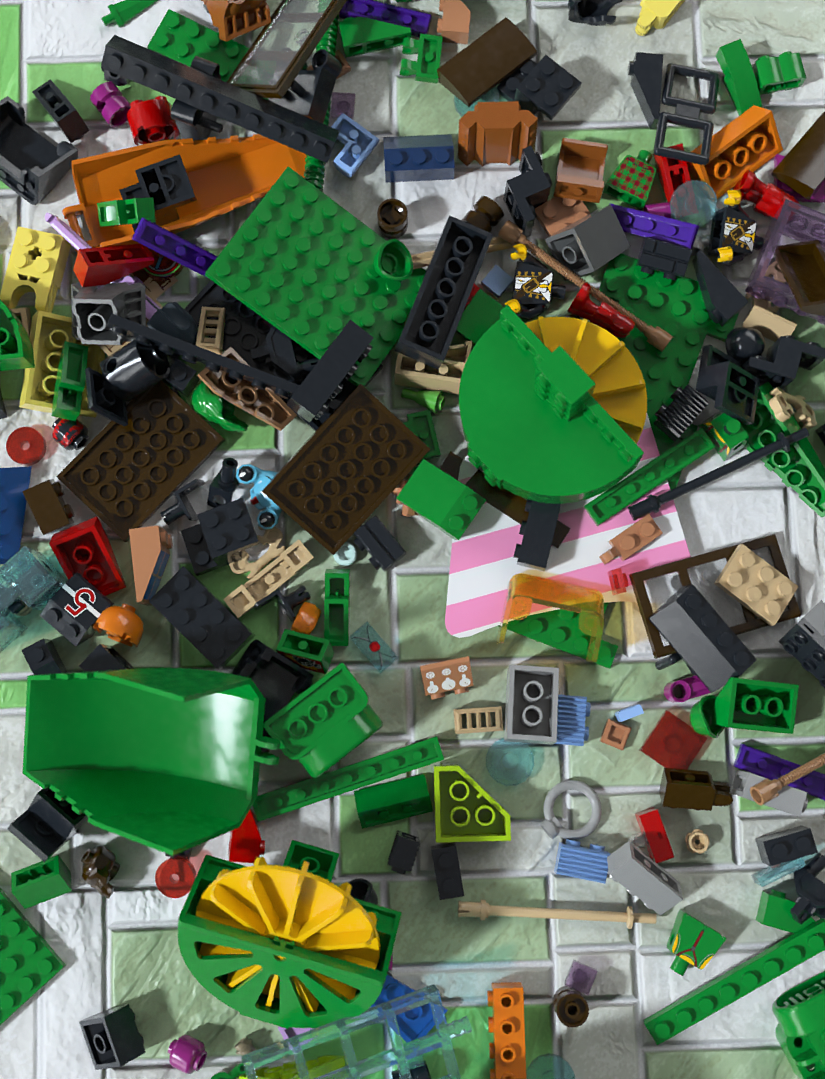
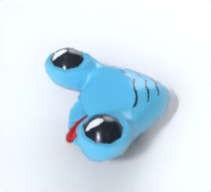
M244 464L237 469L236 478L239 483H254L253 488L250 489V503L257 509L263 510L256 518L258 526L264 530L272 529L278 524L282 509L261 490L278 472L266 471L251 464Z

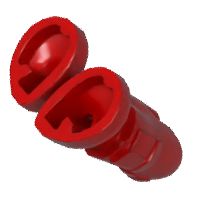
M750 170L745 171L741 180H738L733 190H740L741 201L753 202L754 211L788 223L801 207L794 196L785 193V191L772 183H763Z
M585 282L567 312L590 320V323L607 330L615 337L621 339L627 337L635 326L634 321L603 301L600 306L590 300L591 286Z

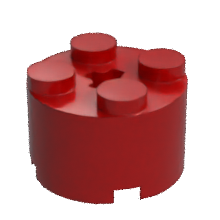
M158 96L146 101L134 100L130 103L131 108L127 112V119L135 145L138 146V143L144 145L169 140L172 137L174 139L178 138L179 129L175 120L171 118L172 105L165 96Z

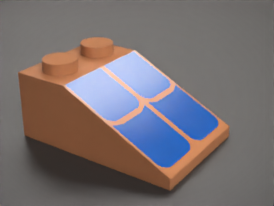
M158 525L129 529L136 600L138 603L146 606L152 605L149 600L157 592L170 557L169 549L173 548L171 534L168 535V532Z

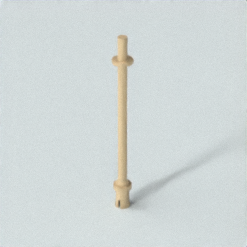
M481 900L480 902L458 901V917H477L480 920H485L489 916L626 922L628 929H632L633 923L656 924L655 913H635L632 906H628L626 912L495 906L486 903V900Z

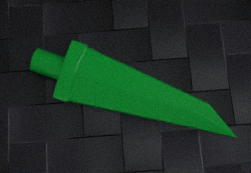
M124 0L107 6L110 13L102 17L101 20L105 27L116 22L120 28L158 0Z

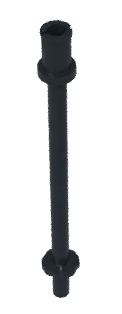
M802 428L787 436L780 432L777 434L778 440L664 494L659 496H652L650 494L646 496L647 499L629 506V513L634 521L651 512L657 513L661 505L780 449H783L786 453L790 452V445L808 437L809 432L806 428Z

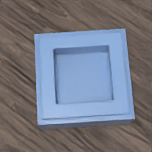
M495 265L481 281V285L499 299L514 279Z
M635 704L616 711L614 714L617 721L622 722L644 712L641 705Z

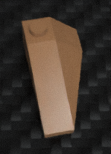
M232 347L221 354L224 357L248 365ZM205 368L197 375L214 394L279 431L284 429L297 416L269 388L261 390L251 385L252 382L248 380H234L228 376L229 373L222 370L217 373Z

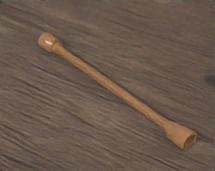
M508 220L503 225L498 234L503 240L512 246L524 244L531 254L536 255L545 264L553 267L555 271L560 272L562 276H565L575 285L577 284L579 288L586 282V280H583L573 271L571 272L562 263L549 256L544 250L542 251L537 245L532 244L523 235L524 230ZM590 284V295L601 303L602 301L631 318L635 323V328L645 333L644 335L648 338V343L661 352L672 339V335L659 326L656 328L651 325L647 326V324H644L645 322H642L639 318L637 319L635 315H632L629 311L627 312V309L622 308L613 299L610 300V297L605 296L603 292L598 291L596 287Z
M825 753L778 779L770 781L767 778L750 787V794L753 800L758 805H763L778 797V792L782 790V787L825 765Z

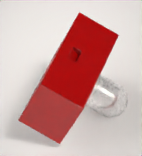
M652 807L635 813L641 832L631 835L629 841L638 849L646 846L650 858L655 863L674 858L658 809Z

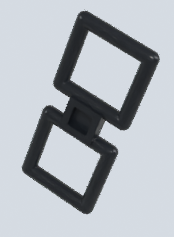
M673 63L667 65L661 102L663 105L676 108L675 114L667 112L659 114L654 144L655 155L700 165H707L709 163L714 124L710 121L699 119V113H715L720 81L719 73ZM678 74L710 81L707 104L672 97L674 75ZM667 123L704 130L701 154L664 147Z

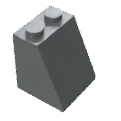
M611 204L593 211L545 239L553 258L579 276L596 271L631 247Z

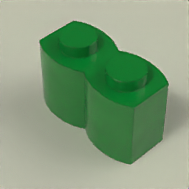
M787 51L778 57L765 55L758 58L752 67L760 95L770 94L779 90L795 89L801 87L806 80L800 53Z

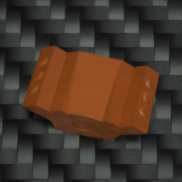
M201 0L211 15L213 26L219 29V39L223 41H229L271 23L270 9L266 0Z
M519 101L477 102V105L474 106V111H468L459 120L458 159L466 166L473 160H476L482 167L489 163H507L511 166L517 159L520 161L522 149L532 146L535 152L538 118L529 110H521Z

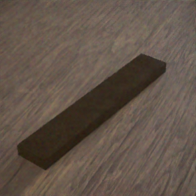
M450 451L439 469L458 480L463 459ZM478 469L466 482L465 485L514 521L519 524L522 523V520L527 521L529 512L525 511L527 500L504 488L500 489L497 485L492 487L484 478L485 474ZM558 520L552 545L557 549L571 529Z

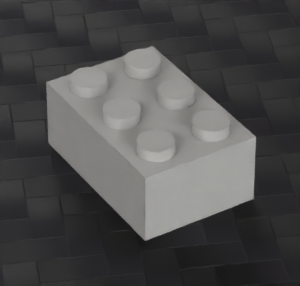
M510 665L508 667L504 742L553 745L557 742L559 668Z

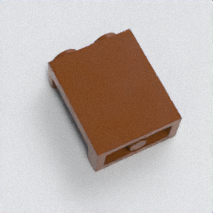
M563 138L559 152L553 196L599 203L604 188L603 175L608 145Z

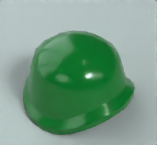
M390 239L384 242L375 254L374 268L377 274L384 279L402 281L411 276L413 261L410 252L401 241Z
M706 695L693 705L690 711V723L698 734L718 738L725 727L713 724L715 699L717 696Z

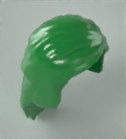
M203 381L196 387L192 394V405L196 412L209 421L218 423L228 431L240 433L248 430L247 427L249 425L234 415V404L214 394Z

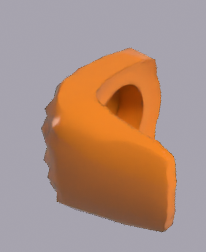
M304 602L293 621L291 631L310 635L318 622L321 610L313 603Z

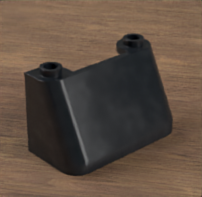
M7 96L0 101V181L27 202L36 205L45 199L72 167L71 161L78 159V149L66 141H62L57 147L25 123L24 108Z
M257 639L250 643L231 672L234 675L251 678L264 696V722L284 708L295 692L300 694L310 688L314 677L313 674ZM263 727L262 736L272 738L266 731V729ZM261 747L262 752L268 753L270 749Z

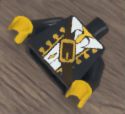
M727 190L728 198L724 200V204L728 207L713 212L707 255L719 257L718 262H722L725 266L741 262L745 256L752 254L753 250L759 251L764 244L763 237L756 235V221L749 218V215L740 206V190Z
M517 244L513 248L518 253L510 254L511 259L520 260V262H517L512 299L504 304L508 305L518 317L531 319L548 310L551 298L564 300L566 286L553 284L554 272L550 271L547 266L528 253L524 244Z

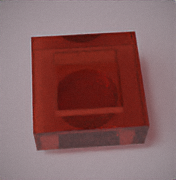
M621 568L607 572L612 594L625 593V587H628V579L626 574L622 573Z

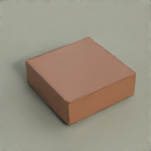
M607 719L600 742L623 751L632 728Z

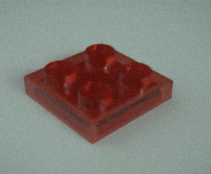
M665 710L639 751L664 768L687 770L707 740V737L698 734L691 726Z

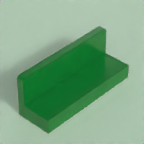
M424 774L354 791L357 814L362 829L433 812Z

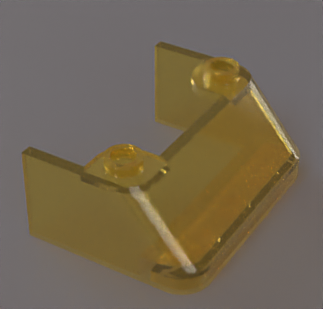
M523 573L515 574L511 577L507 586L496 643H504L509 618L514 620L526 618L530 614L532 603L580 613L579 628L584 634L591 636L586 662H597L604 627V597L600 591Z

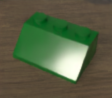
M731 677L715 699L713 724L727 728L793 734L799 685Z

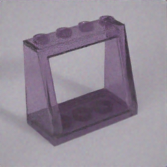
M785 199L770 222L764 238V244L759 251L745 292L750 293L755 298L773 302L775 306L793 310L798 315L816 319L819 323L825 325V316L813 315L800 310L789 285L764 276L781 235L799 242L819 240L825 251V214Z

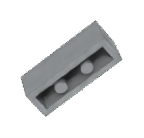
M630 841L607 857L608 874L611 879L622 884L632 896L638 897L648 909H653L660 916L683 900L680 882Z

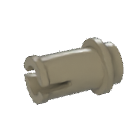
M245 1036L234 1047L237 1050L236 1054H240L251 1070L255 1071L262 1065L261 1063L265 1062V1059L252 1045L253 1040Z

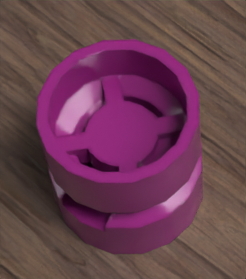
M111 81L96 87L90 96V100L96 109L102 113L106 122L111 127H119L128 121L127 112L131 106L128 100L122 96L118 87Z

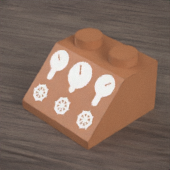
M469 656L420 666L425 696L430 695L431 700L446 697V691L454 690L455 695L469 692L468 687L474 686Z

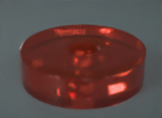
M21 427L14 430L6 442V450L9 457L20 465H34L46 453L45 438L40 432L31 427ZM25 443L30 444L27 450L23 449Z
M179 856L166 859L158 867L155 874L157 888L163 895L170 898L185 896L191 890L196 878V871L192 863ZM172 874H177L179 881L174 880Z

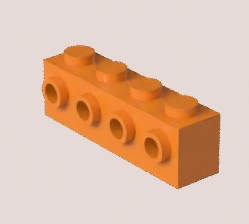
M491 983L492 991H487L488 1007H492V1017H488V1031L493 1033V1043H489V1058L494 1059V1069H490V1079H526L522 983Z

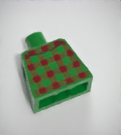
M640 150L637 158L626 155L607 180L603 192L642 211L656 173V168L649 164L653 157L652 154L646 150Z

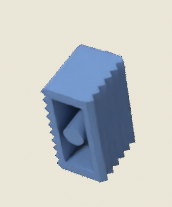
M558 694L557 742L554 744L584 746V741H588L589 727L585 726V717L590 716L591 704L586 702L587 697Z
M566 839L565 843L559 842L554 869L556 874L606 883L608 872L607 857L610 853L604 851L605 846L590 843V848L580 846V841Z

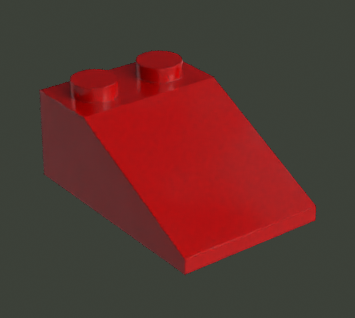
M97 516L53 534L49 544L68 580L78 572L105 596L126 588L108 536Z

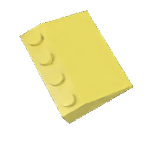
M40 310L33 315L29 339L33 348L35 368H26L24 371L19 407L52 413L55 384L63 343L67 341L87 346V368L90 367L101 374L100 362L105 359V352L97 344H82L81 340H76L72 336V318ZM85 382L79 416L96 418L97 413L88 409Z

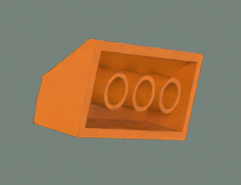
M753 105L712 136L710 159L707 165L687 162L691 180L707 199L714 202L725 194L727 190L733 188L738 180H741L745 171H756L783 150L772 111ZM702 144L691 151V153L701 154Z

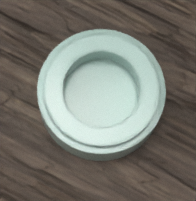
M345 542L333 556L339 565L350 566L357 559V550L353 544Z

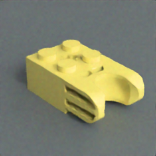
M18 226L0 293V300L9 309L16 308L20 298L25 293L34 292L36 294V310L52 313L71 248L68 241L61 235Z

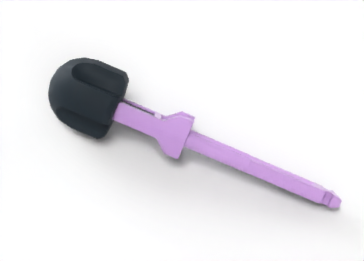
M46 213V222H49L76 250L92 248L64 221L60 220L58 216ZM130 275L112 282H126L129 285L139 282L143 284L137 276L132 277ZM146 295V317L149 319L147 327L195 345L198 329L192 316L177 302L167 303L161 309ZM173 352L171 356H180V354Z

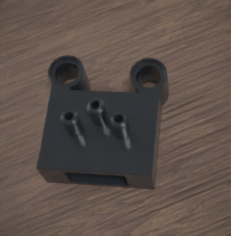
M287 49V50H284L282 53H294V52H293L292 50ZM320 49L312 57L311 65L314 68L313 70H307L308 64L306 62L283 98H269L268 100L323 123L336 78L342 70V64L328 51ZM277 63L276 76L270 85L277 84L290 63Z
M198 56L194 57L190 67L222 80L219 64ZM177 99L174 101L171 109V118L175 120L182 139L207 140L212 131L222 132L223 124L216 122L217 116Z

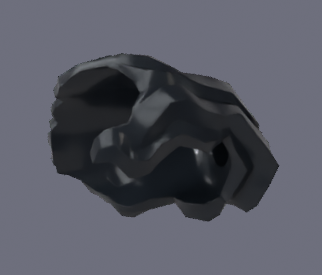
M568 0V20L591 26L611 25L616 21V16L607 14L614 5L623 0Z

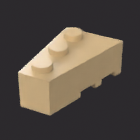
M466 341L465 344L450 345L444 362L439 369L398 353L394 385L459 394L460 380L471 352L472 341Z

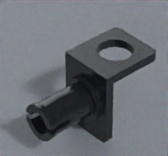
M225 458L222 462V468L209 487L208 506L216 508L224 505L215 501V495L223 497L225 504L232 502L233 493L240 484L236 478L238 462L235 459Z
M195 479L173 492L178 503L160 512L161 517H166L163 520L167 525H170L184 515L190 521L199 520L186 495L204 485V480Z
M303 585L287 596L282 595L278 589L256 602L254 608L258 610L272 600L277 599L292 622L296 617L293 608L309 600L311 597L305 591L306 588Z

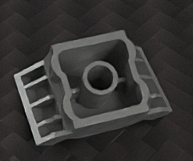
M80 282L71 284L72 336L76 340H81L82 344L121 345L124 341L131 342L136 339L127 334L126 337H122L111 332L112 328H109L108 320L112 313L146 326L145 285L141 282L131 285L122 282L82 288Z

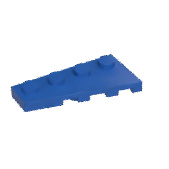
M32 466L0 468V564L18 563L27 503L22 491L29 489Z
M388 974L379 997L371 1006L413 1049L448 1011L444 1006Z

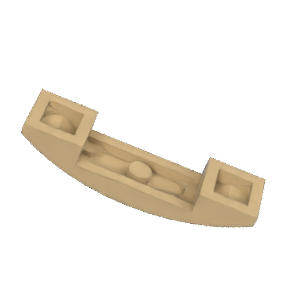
M298 539L283 551L277 559L244 585H240L223 600L237 618H240L253 609L256 602L283 586L311 562L314 557Z

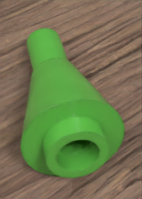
M405 388L402 390L401 397L414 400L435 414L444 407L445 397L442 391L416 392Z

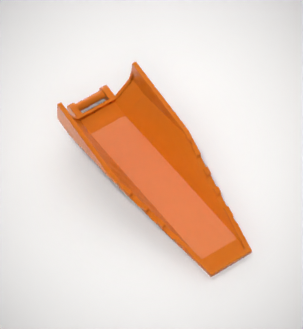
M253 134V137L240 138L238 135L224 139L208 137L207 140H193V138L162 140L76 159L71 162L79 204L64 208L62 213L64 218L68 220L70 228L84 240L77 220V216L83 214L91 240L85 242L92 248L140 244L132 240L135 233L132 224L100 227L97 203L123 200L119 190L139 183L135 170L180 154L197 200L176 208L179 220L160 226L176 234L263 198L288 166L304 178L305 158L307 156L305 153L260 134Z

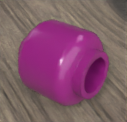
M184 1034L178 1040L174 1039L168 1048L170 1065L186 1074L199 1071L207 1058L204 1043L190 1035Z

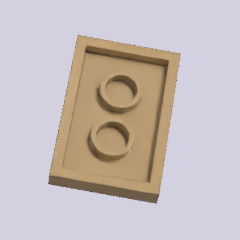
M744 544L737 546L714 583L769 626L776 625L799 587Z

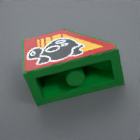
M284 629L276 649L279 654L300 667L323 674L327 673L334 655L330 640Z

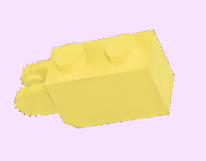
M642 0L640 3L642 8L635 27L637 35L643 36L647 34L652 27L663 29L685 0Z

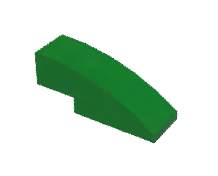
M741 39L721 46L715 57L725 76L723 83L739 116L753 105L762 107L754 71Z
M153 197L97 203L100 227L139 224L142 217L151 222H156Z
M67 341L63 343L51 415L53 417L76 421L81 413L82 392L86 382L87 346Z
M326 569L324 639L330 640L332 646H349L350 569Z

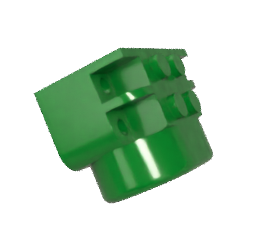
M343 662L263 723V727L272 739L280 741V749L284 755L292 760L298 759L312 778H318L383 726L382 720L369 705L367 692Z
M825 971L785 991L772 1005V1011L779 1023L775 1030L776 1038L794 1073L800 1079H825Z

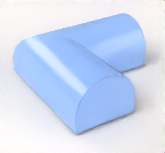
M342 112L331 127L340 131L337 139L345 147L333 160V164L341 174L351 178L377 146L379 139Z

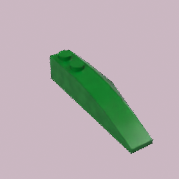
M769 381L759 387L754 424L744 425L740 422L749 435L745 447L750 453L777 441V434L780 432L787 436L801 429L793 415L784 422L779 421L775 417L769 404V400L774 397L769 394L774 389ZM807 437L791 444V451L788 453L780 449L761 458L765 463L764 466L770 471L773 470L783 479L782 482L788 488L794 489L799 494V498L821 518L825 516V468Z

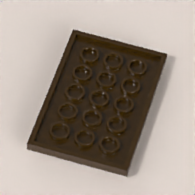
M163 381L133 398L127 404V426L111 421L56 476L124 542L130 539L129 529L140 528L174 494L173 492L225 441L217 431Z
M359 383L261 491L334 555L428 453L430 448Z

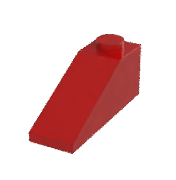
M683 143L667 147L684 151ZM653 153L658 177L666 199L670 204L674 219L697 214L687 162L657 156Z
M142 244L86 248L78 250L73 271L82 288L101 286L152 265L155 260L148 247Z
M251 808L241 826L230 831L228 860L230 862L254 863L257 857L264 855L265 840H261L260 830Z

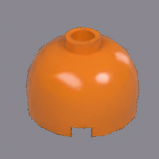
M125 603L121 607L111 606L106 608L92 626L98 633L101 634L105 630L108 638L131 647L132 645L138 647L143 635V622L135 614L136 609Z

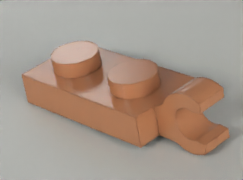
M648 514L608 541L612 548L599 556L604 565L617 556L623 561L663 534V532L650 514Z

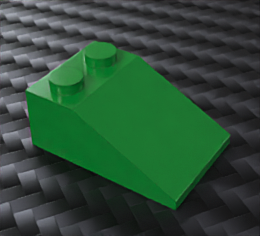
M425 459L421 461L396 497L398 501L454 540L461 538L486 502V499Z

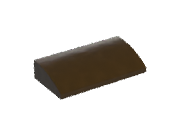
M505 17L437 69L439 83L469 107L535 57L537 50L523 32Z
M825 112L821 114L771 173L772 176L808 200L825 182Z
M819 240L772 247V252L800 310L813 315L825 316V252Z

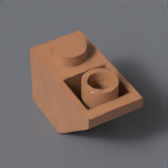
M440 0L439 11L443 12V18H438L437 33H441V36H443L442 42L468 44L471 11L461 0Z

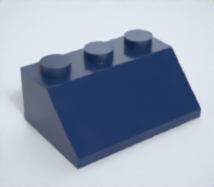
M452 134L383 137L385 183L454 179L455 164Z

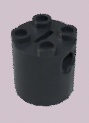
M135 339L100 362L104 378L102 382L104 389L109 393L113 392L126 402L167 378L170 373L167 354L160 351L159 346L151 343L149 346L136 342Z

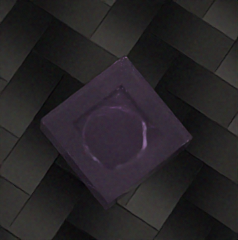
M332 92L331 118H338L343 112L349 118L354 119L356 99L354 93Z
M573 960L564 984L589 995L598 971Z

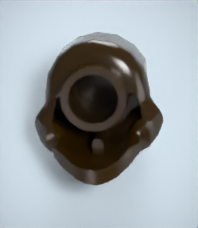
M99 845L94 849H88L81 859V862H83V873L81 876L99 894L109 899L114 891V887L109 881L118 873L120 864L115 861L116 856L112 851Z

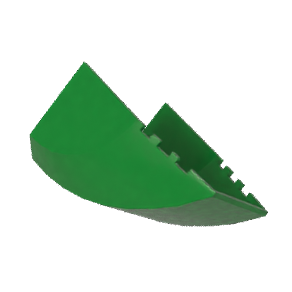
M139 668L27 676L22 774L41 788L53 790L55 798L59 801L66 800L71 803L72 810L77 814L84 813L89 816L88 822L92 825L172 856L241 826L258 797L260 763L266 765L279 764L278 756L262 752L261 747L276 750L280 748V741L262 736L265 698L251 678L217 671L185 668Z

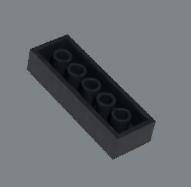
M449 215L394 351L433 368H440L452 342L493 234Z

